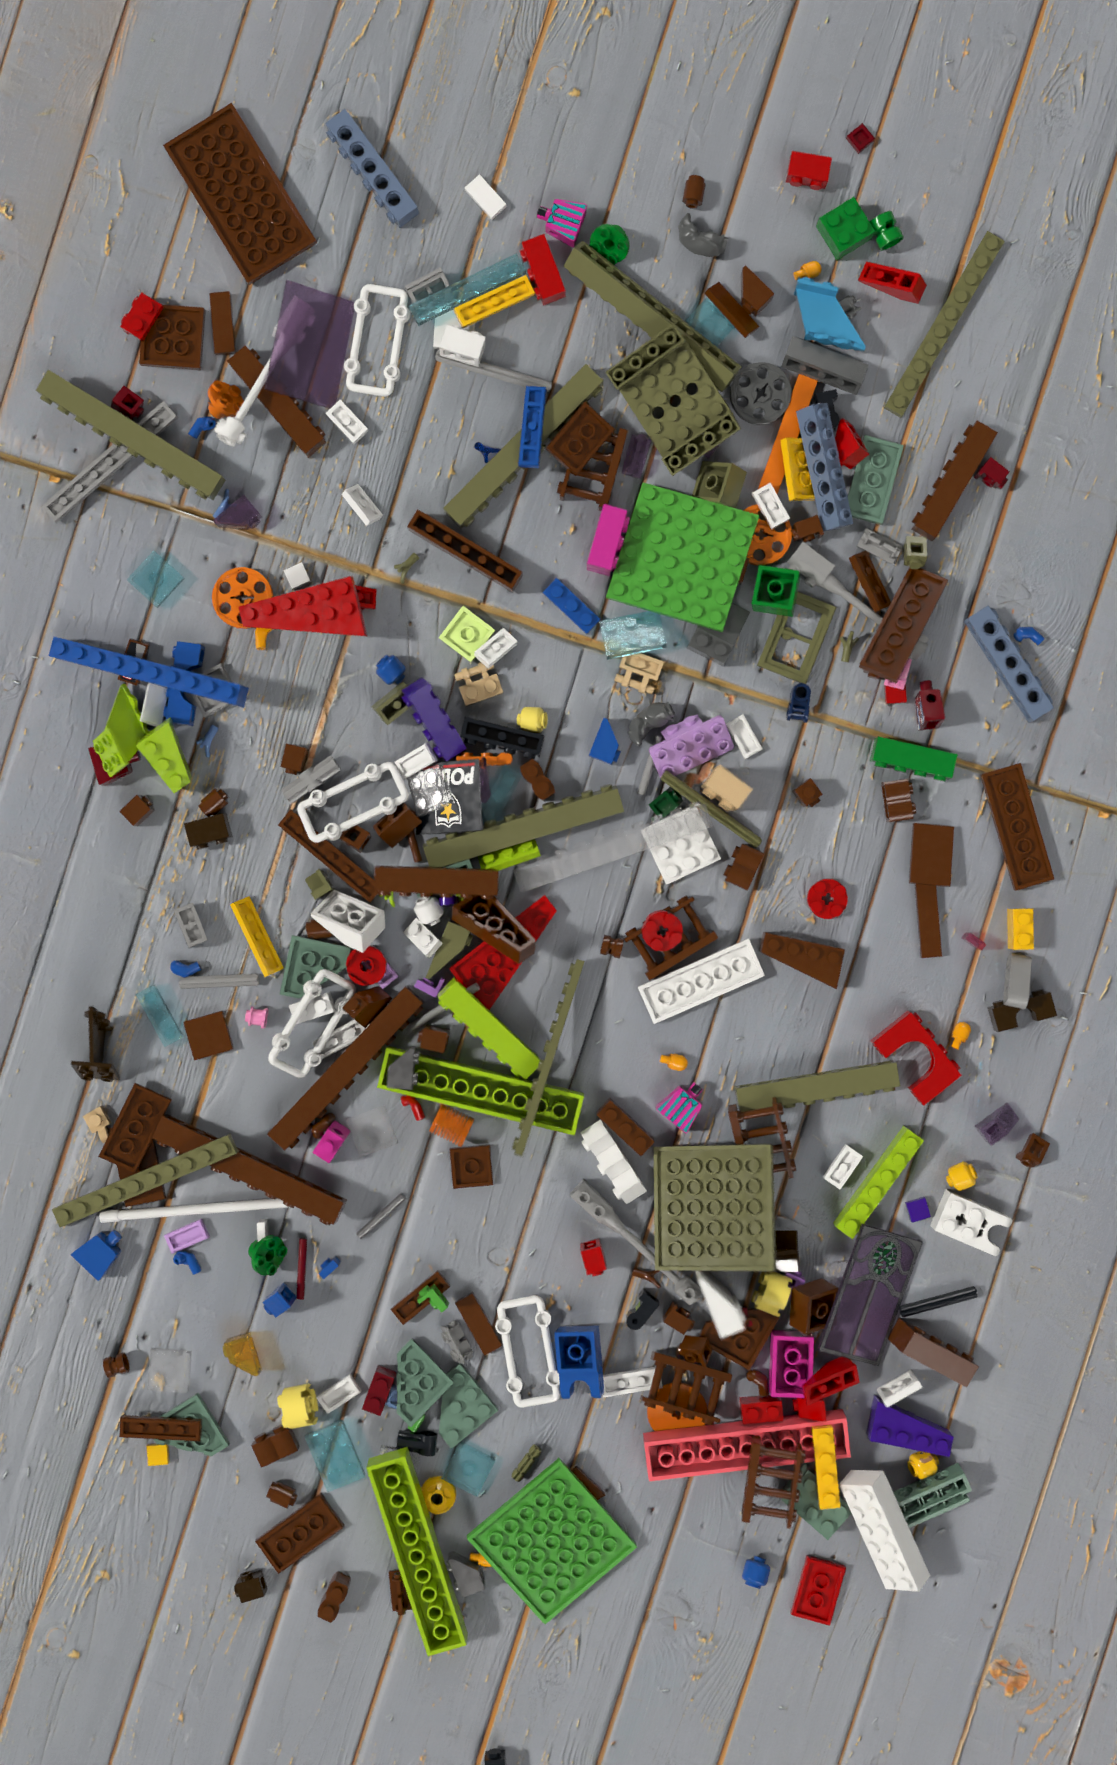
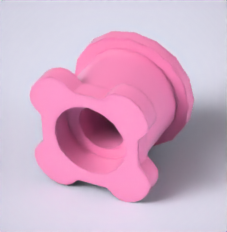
M252 1006L250 1010L246 1011L245 1022H248V1026L258 1025L262 1029L266 1028L269 1009H254V1006Z

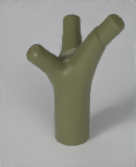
M415 553L405 562L394 565V568L398 569L399 573L402 572L401 584H404L407 572L419 559Z
M850 631L847 641L843 636L840 637L843 644L841 658L843 662L849 663L852 648L859 641L858 637L853 639V631Z

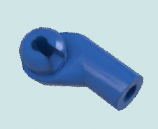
M174 960L170 965L171 971L183 978L201 971L198 962L187 966L178 960Z
M180 1251L173 1257L176 1265H188L193 1275L202 1271L195 1255L192 1253Z

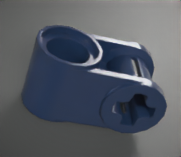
M799 683L791 689L786 714L787 721L794 719L807 723L811 689L807 684ZM798 687L805 689L806 695L804 698L796 696V689Z

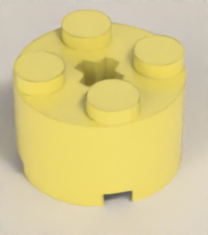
M762 1271L758 1279V1283H760L758 1291L755 1290L751 1298L754 1307L779 1317L781 1315L778 1313L779 1309L784 1310L791 1292L788 1282L792 1283V1278L774 1271Z
M310 1383L284 1388L282 1395L278 1396L277 1401L279 1408H282V1425L284 1428L294 1429L317 1423L318 1417H315V1412L318 1411V1401L314 1388H309L311 1386Z

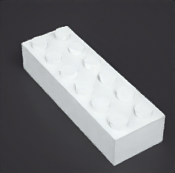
M850 1470L839 1486L885 1588L919 1592L929 1579L930 1574L884 1471Z

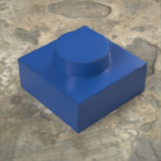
M337 1256L332 1260L327 1258L320 1265L322 1269L318 1274L325 1279L340 1265L341 1261Z

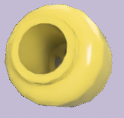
M524 707L521 713L517 715V725L523 731L541 733L547 727L548 716L541 707Z

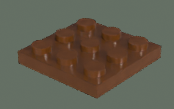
M163 305V310L143 342L141 341L139 364L149 367L201 370L205 308Z

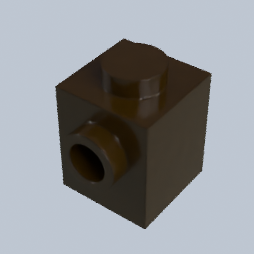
M262 1570L255 1572L246 1571L240 1574L234 1585L235 1595L240 1598L241 1603L264 1597L268 1589Z

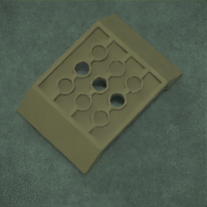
M674 323L606 371L611 382L617 390H620L663 457L662 461L672 476L741 429L729 406ZM690 383H695L698 386V391L694 395H690L687 392V387ZM673 395H678L681 398V403L677 407H673L670 403ZM656 407H662L664 410V415L660 419L655 418L653 415Z

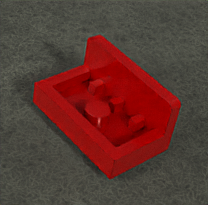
M141 292L139 297L137 296L133 300L129 313L123 316L120 327L127 334H131L143 342L164 307Z

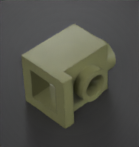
M906 536L902 549L904 566H909L911 569H919L925 566L927 560V537Z

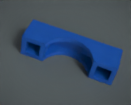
M177 641V645L173 647L172 657L175 659L174 665L171 667L189 672L202 667L205 647L201 644ZM167 688L166 696L169 699L168 706L164 707V718L167 720L171 717L174 724L194 726L196 706L187 700L184 692Z

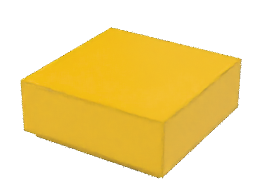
M154 1443L147 1445L148 1466L169 1464V1448L167 1444L160 1445Z

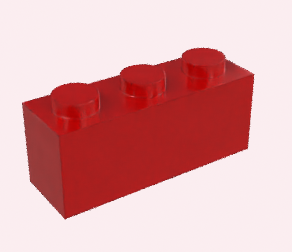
M545 234L521 242L522 250L519 251L523 263L527 261L529 267L527 274L530 281L534 280L536 285L534 292L537 300L541 299L544 306L565 298L566 290Z

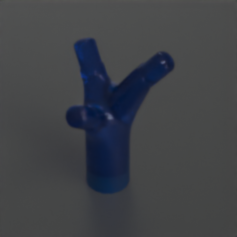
M476 442L474 448L482 453L485 463H488V455L490 453H498L501 450L500 448L488 447L480 442Z

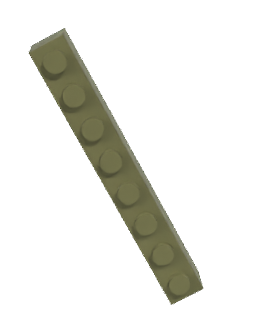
M891 1060L734 1087L738 1110L745 1112L773 1106V1097H777L778 1103H782L784 1108H792L796 1106L795 1103L803 1102V1105L815 1104V1100L823 1099V1102L834 1101L835 1097L843 1096L846 1099L855 1097L857 1093L872 1095L875 1094V1090L883 1089V1092L895 1091V1087H900L897 1062Z

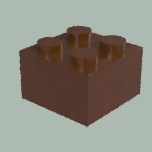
M822 1278L793 1287L789 1325L805 1335L827 1328L838 1299L839 1287ZM836 1316L832 1326L836 1324Z

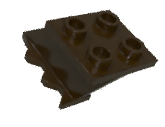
M89 1006L84 1016L89 1018L90 1062L71 1061V1066L83 1080L91 1081L93 1078L101 1079L104 1082L119 1080L120 1076L114 1066L103 1063L105 1031H113L114 1027L109 1026L110 1021L105 1019V1013L98 1011L93 1006Z
M775 1230V1272L800 1271L797 1230Z

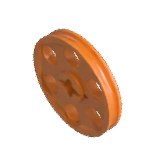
M756 504L749 506L743 511L758 515L760 508ZM759 518L755 533L763 530V534H767V537L759 540V536H756L754 533L747 558H750L749 564L766 566L777 562L783 557L792 540V529L789 520L784 523L785 530L777 532L775 529L771 530L766 520ZM774 542H780L783 545L781 552L773 551L772 544ZM762 550L765 555L764 559L761 561L756 560L753 556L754 551Z
M237 567L226 571L216 581L212 592V603L215 612L225 623L235 628L248 629L252 627H243V624L238 621L240 614L238 607L272 598L274 595L270 583L261 573L251 568ZM242 572L248 575V580L245 583H239L237 580L238 575ZM259 582H263L266 586L263 593L255 591V585ZM223 583H229L231 586L227 594H223L220 591V586ZM242 593H244L245 596L249 597L248 599L244 600V603L236 599L242 596ZM223 603L231 605V610L227 614H223L220 610Z

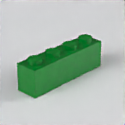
M878 736L874 740L870 762H874V766L886 768L887 765L895 767L894 771L906 773V770L914 771V775L926 777V774L932 775L934 780L945 782L946 779L953 777L958 754Z

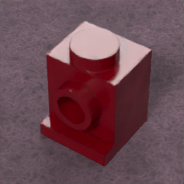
M123 385L112 399L111 408L130 420H133L134 417L139 419L144 412V408H142L144 399Z
M990 457L974 478L978 479L981 477L983 479L982 482L986 486L1002 489L1009 480L1006 476L1010 471Z

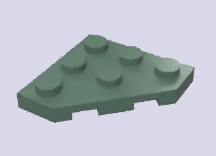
M292 935L280 995L299 999L305 994L303 991L304 984L309 980H313L320 970L327 969L335 974L340 973L347 968L346 960L352 948ZM324 977L323 980H322V982L320 983V985L323 984L324 982H326V981L329 980V979H327L326 977Z
M413 1339L397 1353V1414L410 1427L454 1383Z
M458 1363L446 1373L454 1383L442 1395L439 1434L451 1449L498 1411V1407L461 1363Z
M199 1393L159 1416L202 1419V1435L200 1441L154 1439L156 1444H167L190 1452L197 1451L207 1456L215 1455L230 1444Z

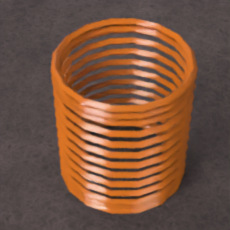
M442 1104L429 1133L434 1132V1135L437 1133V1136L440 1135V1138L443 1136V1139L446 1138V1141L449 1139V1142L452 1141V1144L455 1142V1145L458 1144V1146L462 1147L474 1122V1118L470 1116L468 1119V1115L465 1117V1114H463L462 1116V1112L459 1114V1111L456 1109L453 1111V1108Z

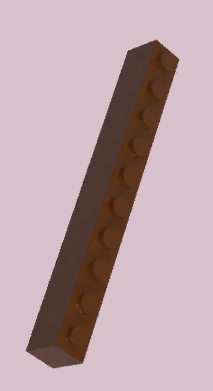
M406 985L267 1135L284 1151L288 1147L292 1149L300 1141L297 1137L302 1132L306 1134L314 1126L311 1122L316 1117L320 1120L327 1112L325 1107L329 1103L334 1105L341 1097L338 1093L343 1088L348 1090L355 1082L352 1078L357 1073L360 1076L368 1068L366 1063L370 1059L375 1061L382 1053L381 1047L384 1044L389 1046L396 1038L394 1036L395 1032L398 1029L403 1031L408 1026L410 1016L413 1014L416 1017L423 1010L421 1005L424 1001Z
M169 1114L161 1117L152 1137L157 1140L158 1145L166 1148L170 1146L179 1155L218 1139ZM238 1147L239 1152L209 1165L211 1170L217 1173L224 1172L233 1181L240 1182L241 1180L247 1183L248 1188L264 1191L267 1197L271 1199L278 1198L283 1201L284 1205L290 1208L297 1207L301 1209L304 1215L310 1217L314 1215L320 1218L319 1221L326 1225H334L338 1222L347 1202V1199Z

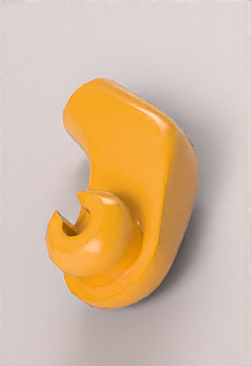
M256 628L255 644L257 650H266L267 635L273 629Z

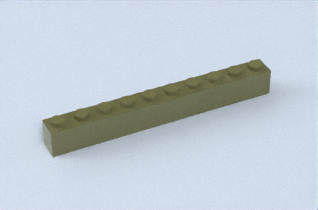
M582 241L573 248L563 266L571 275L579 278L586 287L594 290L604 301L613 305L619 313L628 317L634 325L647 332L651 338L674 323L692 348L716 388L723 392L731 384L742 366L587 243Z
M587 364L545 404L541 453L546 448L545 444L555 438L560 432L559 430L571 419L584 402L589 405L588 401L592 397L596 398L603 391V380ZM522 429L443 508L444 512L461 529L464 526H470L478 512L482 513L489 506L488 502L493 497L496 499L503 492L502 488L507 483L511 484L518 475L516 473L521 468L523 470L526 469L518 466Z
M49 369L36 389L41 395L40 399L51 405L53 402L58 405L57 409L67 416L69 413L76 416L74 420L83 426L89 424L93 427L92 431L101 437L104 434L110 437L109 441L118 447L121 445L128 448L126 452L136 458L138 455L145 459L143 462L150 467L155 468L157 466L161 468V473L172 479L174 476L179 479L178 483L189 490L192 487L197 490L195 494L204 500L207 498L214 500L226 481L219 473Z
M607 784L600 787L601 790L595 792L592 790L584 791L579 797L573 798V796H568L561 799L562 802L556 804L554 802L545 803L542 805L543 808L536 810L528 808L523 810V814L516 816L515 813L504 816L503 820L497 822L495 819L486 821L482 826V831L451 832L445 834L446 837L438 839V837L430 838L423 844L429 867H444L624 812L618 788L616 785Z

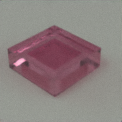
M964 933L961 938L977 950L982 951L986 946V943L972 933Z

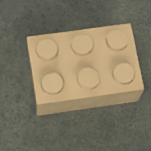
M721 765L714 768L700 787L703 789L702 793L711 800L713 798L717 799L720 802L718 805L727 812L738 810L753 790Z

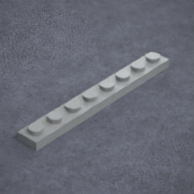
M163 401L137 424L158 436L176 421L178 417ZM113 444L42 505V508L54 522L58 523L134 456L126 452L128 448L121 445L118 447Z

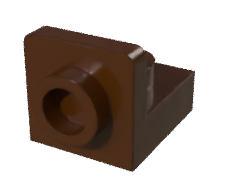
M1032 1133L1029 1135L1023 1150L1017 1153L1016 1158L1024 1166L1033 1168L1041 1164L1050 1143Z

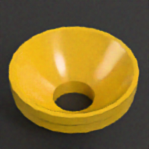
M434 1476L423 1483L421 1490L428 1512L442 1514L451 1509L456 1500V1489L449 1479L442 1476ZM440 1494L443 1497V1501L440 1504L433 1503L431 1500L432 1495Z

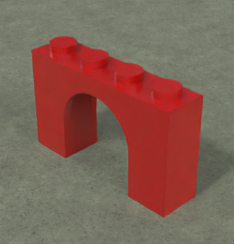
M906 1011L871 1039L870 1042L884 1058H887L907 1042L917 1041L927 1047L931 1056L929 1069L908 1087L919 1103L924 1106L962 1076L958 1071L961 1068L953 1059L951 1061L946 1056L948 1052L942 1044H936L933 1040L935 1035L929 1028L924 1029L920 1024L923 1021L916 1012L912 1014V1012Z

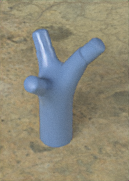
M225 489L224 498L213 514V517L218 521L228 509L237 507V503H228L229 489Z
M211 725L202 739L196 741V744H200V748L205 746L206 757H210V745L219 730L214 725Z

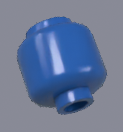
M385 655L376 664V674L387 685H391L394 682L399 684L405 678L403 673L406 667L395 655Z
M754 1556L753 1559L746 1560L742 1573V1578L746 1581V1585L760 1589L761 1586L767 1584L770 1566L765 1564L766 1559Z

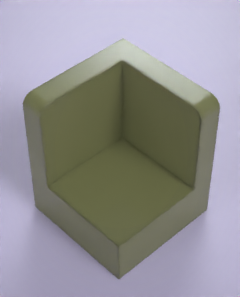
M322 869L316 870L315 873L305 879L315 900L334 890Z

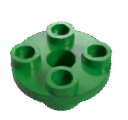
M600 225L595 228L590 237L589 246L613 265L624 260L630 249L626 232L618 225Z
M275 1235L265 1236L259 1242L255 1240L248 1249L254 1271L260 1275L273 1276L277 1272L283 1258L287 1255L288 1249L284 1245L283 1240Z

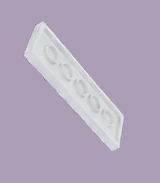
M746 939L640 985L638 989L653 1023L656 1024L765 975L750 940Z

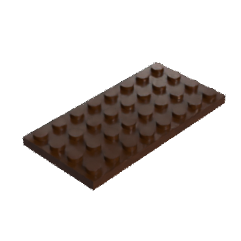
M232 103L163 145L248 285H251L317 244L310 229Z

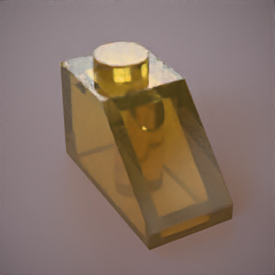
M251 1332L227 1338L223 1346V1353L226 1358L228 1357L229 1363L253 1376H258L262 1368Z

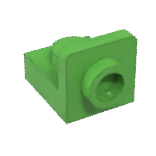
M435 1284L430 1288L427 1285L419 1291L417 1299L419 1304L429 1297V1302L434 1309H439L442 1313L448 1308L449 1301Z

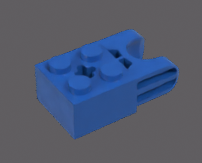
M599 1325L560 1326L554 1332L561 1397L569 1399L574 1393L575 1381L582 1380L588 1384L593 1398H602L604 1379Z

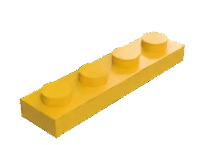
M524 275L455 307L453 311L463 329L534 296L535 292L527 275Z
M250 896L230 904L264 977L284 969Z
M832 1425L812 1426L820 1510L840 1508Z

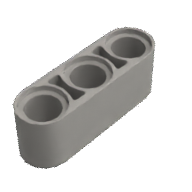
M1012 952L1009 953L1005 971L1004 1005L1020 1009L1026 1008L1030 990L1031 957Z

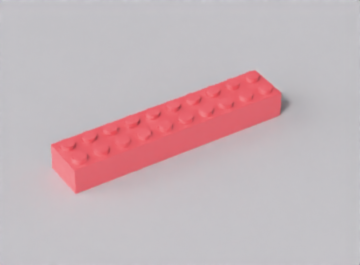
M843 1409L825 1411L827 1421L823 1422L799 1418V1415L796 1414L783 1416L784 1421L743 1424L742 1421L646 1432L643 1433L648 1479L649 1481L747 1470L752 1435L760 1436L761 1444L769 1448L796 1452L797 1443H801L802 1450L805 1451L804 1463L815 1462L812 1426L832 1425L836 1459L850 1458L847 1418ZM763 1455V1457H759L758 1464H762L763 1467H775L794 1464V1460Z

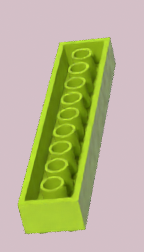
M391 1046L386 1048L377 1088L520 1122L521 1118L526 1119L528 1113L527 1110H524L528 1098L532 1099L534 1091L531 1090L532 1080H525L524 1078L419 1053V1063L415 1064L414 1071L418 1072L417 1085L414 1084L412 1090L387 1088L388 1067L407 1050ZM545 1084L532 1125L575 1136L584 1093Z
M408 1447L369 1458L366 1469L427 1656L466 1646L468 1632Z

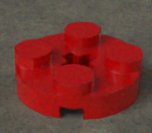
M833 879L819 880L809 888L807 893L808 907L814 915L823 919H832L840 916L848 903L845 887ZM827 893L833 898L832 902H829L828 905L822 900V896H826Z
M657 910L647 916L644 925H642L641 932L644 941L653 950L668 951L681 942L683 927L676 915L665 910ZM660 926L667 928V931L663 936L661 934H657V931L660 930Z
M371 945L363 953L354 949L346 960L348 975L356 984L362 986L373 985L384 977L387 970V959L381 950ZM369 960L372 968L371 970L367 969L364 971L361 963L362 961L367 962Z

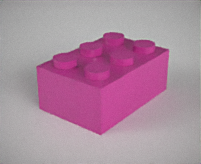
M606 504L603 505L587 561L588 571L610 576L611 571L614 572L619 559L616 553L621 551L624 537L621 535L622 532H627L630 517H627V510Z
M772 1330L769 1366V1392L771 1397L804 1398L802 1385L813 1376L814 1336L812 1333L805 1335L800 1331Z

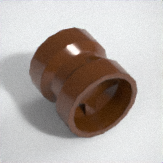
M604 935L600 954H611L613 957L620 959L624 939H612L611 936Z
M124 1352L117 1354L116 1357L103 1359V1368L106 1376L111 1378L119 1372L121 1374L129 1372V1360Z

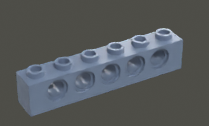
M346 109L325 123L328 130L326 132L328 138L332 143L336 141L344 159L348 158L352 163L350 167L356 175L360 174L364 179L362 183L368 192L372 190L376 195L374 197L376 203L380 208L384 206L388 213L386 215L392 224L396 223L401 228L419 214L417 205ZM345 135H351L349 140L342 139ZM357 151L364 152L363 155L359 157L354 156V154ZM369 167L376 168L372 173L366 172ZM382 183L388 184L385 189L378 188ZM394 199L400 201L399 204L395 206L391 205L390 202Z
M827 403L813 404L798 410L796 415L823 532L853 524L852 514Z
M988 605L964 620V623L1028 723L1032 722L1054 708L1052 705L1053 700L1048 693H1044L1041 688V681L1037 676H1033L1030 671L1031 666L1029 662L1021 657L1018 645L1015 642L1012 643L1008 637V629L1004 625L1001 626L997 619L999 618L997 612ZM985 624H989L992 627V634L985 632ZM996 641H1000L1003 644L1004 648L1002 651L996 649ZM1007 658H1011L1014 661L1013 668L1007 666ZM1018 675H1022L1025 678L1024 685H1020L1017 682ZM1029 692H1033L1036 695L1034 703L1028 699Z

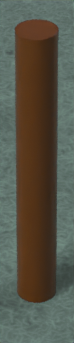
M413 829L407 835L414 862L417 863L422 861V857Z

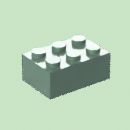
M804 1463L800 1468L802 1470V1481L797 1484V1490H800L799 1502H795L794 1509L797 1510V1514L824 1538L829 1540L852 1513L844 1495L840 1492V1508L820 1510L816 1471L807 1463ZM791 1479L782 1488V1490L790 1491L792 1481ZM781 1498L788 1505L789 1499Z

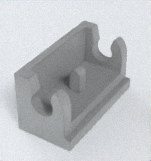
M441 267L405 286L416 312L452 294L450 285Z
M193 903L174 910L188 948L208 940Z

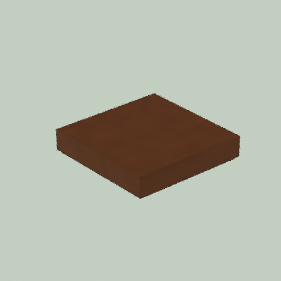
M223 1010L183 1022L194 1060L234 1049Z
M490 1144L450 1148L453 1189L493 1185Z

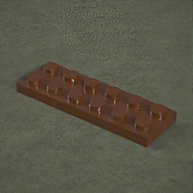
M909 567L859 664V668L897 684L948 583V579L921 568L911 569Z
M1021 763L980 774L1013 890L1016 891L1054 880Z

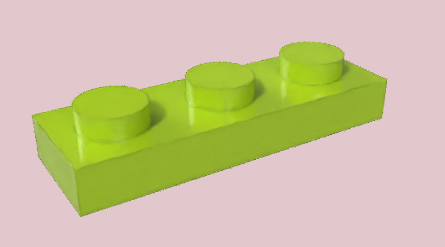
M536 839L477 857L481 869H498L499 871L540 857L541 854Z

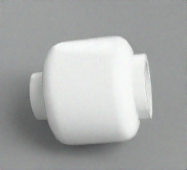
M421 897L415 902L414 912L422 924L433 926L441 921L440 917L444 911L436 897Z

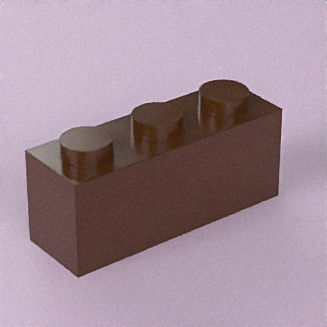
M611 1098L597 1110L596 1115L639 1156H642L655 1142L654 1138Z

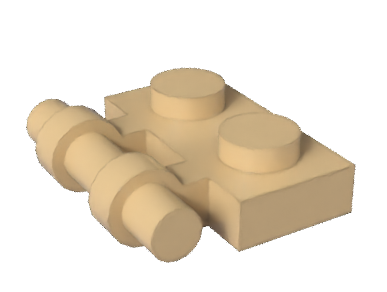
M626 648L619 668L626 670L625 676L617 673L614 681L621 683V686H630L638 689L640 693L652 694L655 687L648 685V681L651 679L657 682L664 662ZM632 673L643 676L642 682L631 679Z
M480 662L478 666L469 669L466 667L461 669V672L454 674L456 681L464 679L466 685L459 687L466 707L503 694L497 673L489 676L487 672L493 669L494 665L488 669ZM482 673L483 679L471 681V676Z

